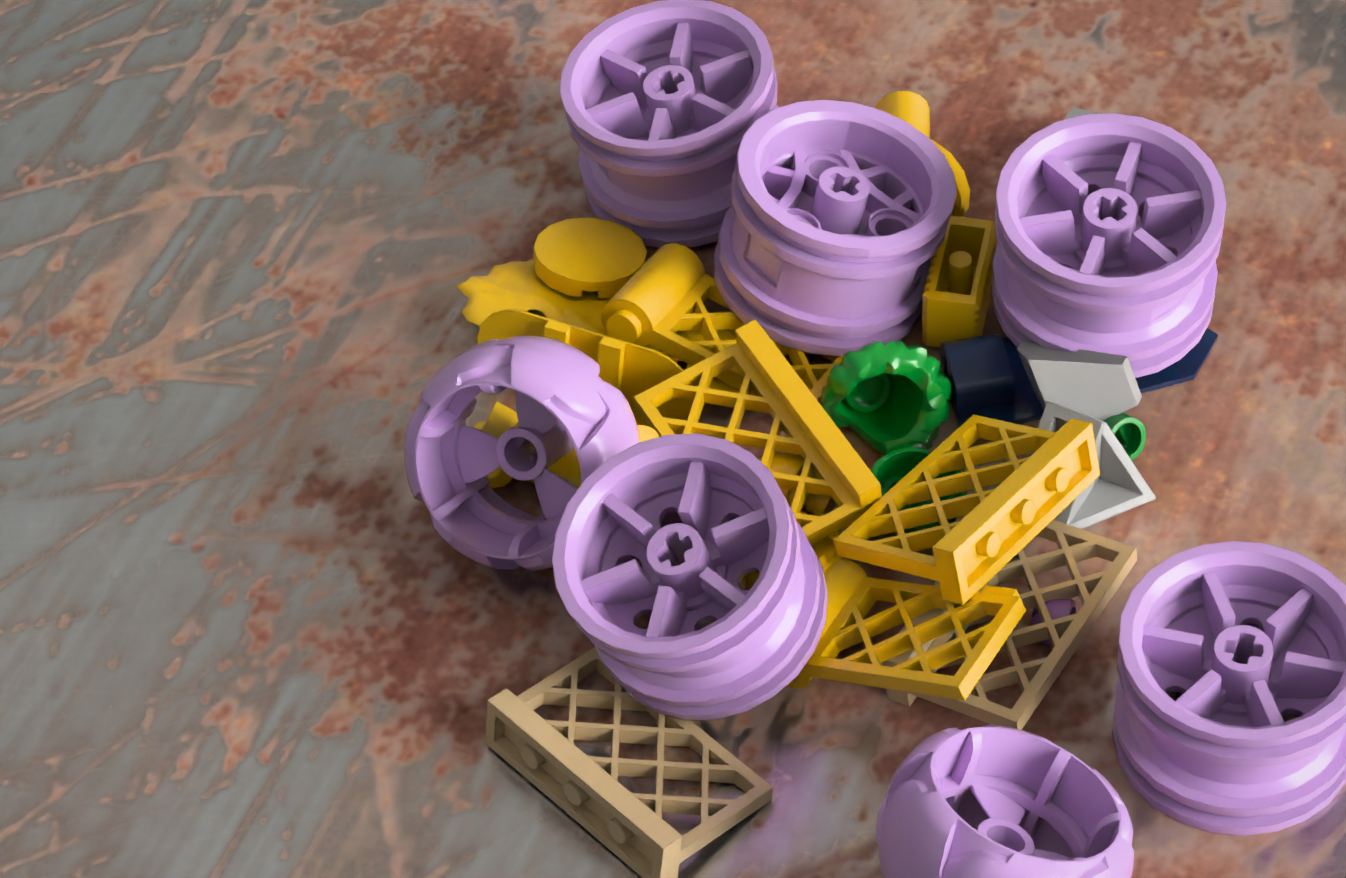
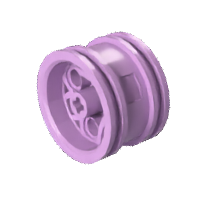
M834 100L796 102L776 108L757 119L743 135L737 153L736 166L730 183L732 206L725 213L713 257L714 281L722 299L744 323L747 324L756 319L771 340L786 347L812 354L843 356L847 351H855L872 341H881L883 345L890 341H899L911 332L922 316L923 293L927 284V276H929L931 259H933L934 253L944 241L957 194L954 173L945 155L925 134L906 121L880 109L854 102Z

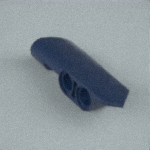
M1207 328L1199 343L1181 360L1157 373L1135 378L1140 392L1145 393L1194 380L1218 339V334ZM1000 333L940 343L942 372L948 375L953 385L950 403L959 427L973 414L1015 424L1041 420L1044 409L1033 391L1017 347L1008 337H1002Z

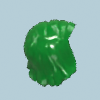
M901 340L897 342L890 341L885 345L881 341H872L855 351H847L844 353L839 365L836 364L832 367L827 378V384L822 388L820 405L837 427H849L883 456L893 450L905 447H917L928 450L932 447V441L938 437L940 425L948 421L949 405L947 401L951 396V384L947 377L939 375L941 362L927 355V349L918 345L905 346Z

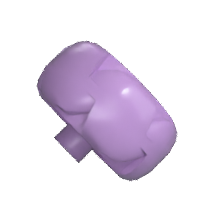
M515 336L500 340L493 338L469 348L448 362L423 387L420 393V402L411 414L405 433V470L414 499L425 502L429 509L433 528L452 548L477 563L495 569L509 570L522 567L529 571L553 568L552 556L556 530L567 503L578 489L562 477L548 470V468L575 448L580 464L582 484L591 473L610 457L640 442L635 417L628 401L620 390L603 381L598 376L600 373L599 364L591 357L566 343L546 337ZM506 388L516 390L518 423L505 431L499 439L487 432L466 426V418L473 413L477 403L476 396L483 391L486 394L499 393ZM501 467L506 474L514 479L522 481L534 479L543 513L539 517L533 516L504 501L488 485L491 481L487 475Z
M990 724L964 730L948 728L922 740L896 769L877 816L876 843L879 847L880 869L884 878H1131L1134 866L1131 819L1122 799L1112 785L1096 769L1092 770L1079 758L1051 741L1036 734L1007 726Z

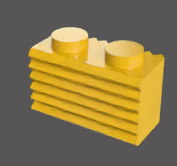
M958 216L950 217L944 241L934 253L933 259H931L929 276H927V284L923 293L922 341L927 346L940 347L941 342L982 336L992 292V264L997 245L994 221Z

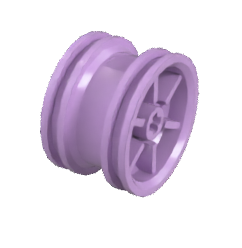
M655 1L630 8L605 20L586 34L571 51L561 73L560 95L572 138L580 148L578 164L589 205L598 219L610 220L630 228L643 240L645 246L660 248L665 244L677 243L686 247H698L718 241L725 213L732 206L730 183L743 135L757 119L779 108L776 104L778 81L774 69L772 51L766 35L752 19L732 7L712 1Z
M1116 113L1081 115L1055 122L1032 134L1009 157L1001 170L996 190L995 229L997 245L992 264L993 278L991 290L994 312L1004 333L1017 348L1021 341L1035 342L1046 349L1077 352L1078 349L1127 356L1135 378L1157 373L1181 360L1202 338L1211 321L1218 276L1216 258L1220 252L1227 203L1223 180L1212 160L1194 141L1173 128L1138 116Z
M698 433L669 434L634 444L610 457L583 481L567 503L557 527L552 563L556 588L568 613L582 633L595 645L602 662L610 670L614 679L634 700L657 713L684 720H716L746 712L774 697L795 679L816 650L826 623L828 591L823 567L800 524L796 521V517L772 472L751 452L726 439ZM750 572H759V578L753 587L746 590L745 575ZM645 614L650 618L647 629H640L636 627V621Z
M1242 541L1200 545L1177 553L1151 569L1131 591L1121 614L1117 661L1119 679L1115 690L1112 740L1118 763L1130 784L1154 808L1182 824L1211 833L1241 836L1277 832L1306 821L1329 805L1346 783V585L1324 566L1297 552L1266 543ZM1176 692L1177 700L1174 701L1167 693ZM1287 714H1295L1299 716L1298 718L1284 722V717Z

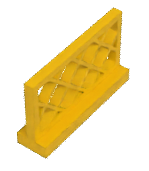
M755 319L735 330L737 343L634 396L635 405L648 425L657 431L660 436L698 433L726 439L738 445L765 449L761 462L769 470L775 451L801 455L805 462L800 476L771 472L780 488L796 491L791 510L812 545L825 538L826 535L834 531L836 532L857 520L882 497L881 484ZM734 366L744 378L739 393L710 389L713 377ZM751 390H753L756 396L750 395ZM674 398L693 401L687 421L662 417L657 407ZM704 403L734 408L729 426L723 427L698 423ZM745 410L769 413L774 419L770 434L739 429ZM783 431L787 437L780 436L781 432ZM813 472L818 479L811 478ZM806 493L831 496L839 506L822 517L801 513Z
M973 414L834 539L837 556L939 581L942 600L964 605L1100 475L1092 423L1071 418L1057 432ZM979 438L995 441L970 447ZM1034 452L1030 457L1017 459L1016 457ZM1006 458L1008 460V462L1000 463L979 469L974 468V466L981 465ZM965 468L966 472L936 478L939 474L951 472ZM1001 483L995 489H990L986 491H983L982 487ZM969 490L974 491L973 494L940 501L939 498ZM931 500V504L901 510L905 505ZM966 515L961 521L948 523L947 519ZM938 522L940 525L906 534L904 532V529ZM896 532L897 535L876 541L868 540L870 537ZM932 548L934 556L917 553L915 551Z

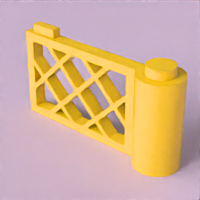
M677 243L665 244L660 247L606 303L601 312V322L609 337L642 347L651 344L692 366L737 343V340H720L716 330L738 329L746 324L735 315L722 299L714 278L705 274L702 261L695 252ZM709 298L728 308L730 312L708 313L703 302ZM700 330L705 341H689L676 334V332ZM773 341L783 355H789L793 363L792 368L820 403L822 388L827 384L830 371L833 366L839 365L843 356L821 355L833 361V364L809 365L805 354L812 353L786 347ZM735 366L715 376V378L739 390L744 379ZM751 390L750 395L756 396L753 390Z
M836 559L824 572L828 591L826 623L816 650L798 676L787 687L803 689L809 685L813 678L965 701L1026 612V609L1017 589L985 585L980 592L978 591L964 605L942 600L940 586L867 577L865 571L855 562L848 559ZM877 600L897 603V605L864 619ZM935 608L948 610V612L915 627L911 619ZM987 615L995 616L991 623L967 634L965 633L964 625ZM905 623L906 631L875 645L873 644L871 637ZM956 629L958 638L924 652L922 644ZM864 641L866 649L844 659H835L840 651ZM915 648L916 657L894 667L881 665L882 662ZM967 655V658L954 676L932 672V670Z

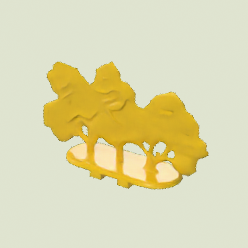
M534 258L528 261H511L506 264L495 265L487 276H471L465 282L456 286L458 290L469 298L467 305L461 312L468 322L480 326L477 335L478 344L493 338L500 340L515 336H540L558 340L582 351L599 364L600 373L598 376L622 392L630 405L636 424L650 427L636 408L634 396L692 366L688 364L685 369H682L676 363L682 360L651 344L642 347L609 337L601 322V312L611 298H598V294L589 291H583V298L572 297L551 289L536 275ZM538 310L545 315V317L529 313L528 311ZM728 310V311H718V312H711V313L730 312V311H729V310ZM736 329L716 330L720 340H737ZM700 330L676 332V334L689 341H705ZM713 377L710 389L740 392L739 389ZM674 398L658 406L657 410L662 417L684 420L690 413L693 401Z

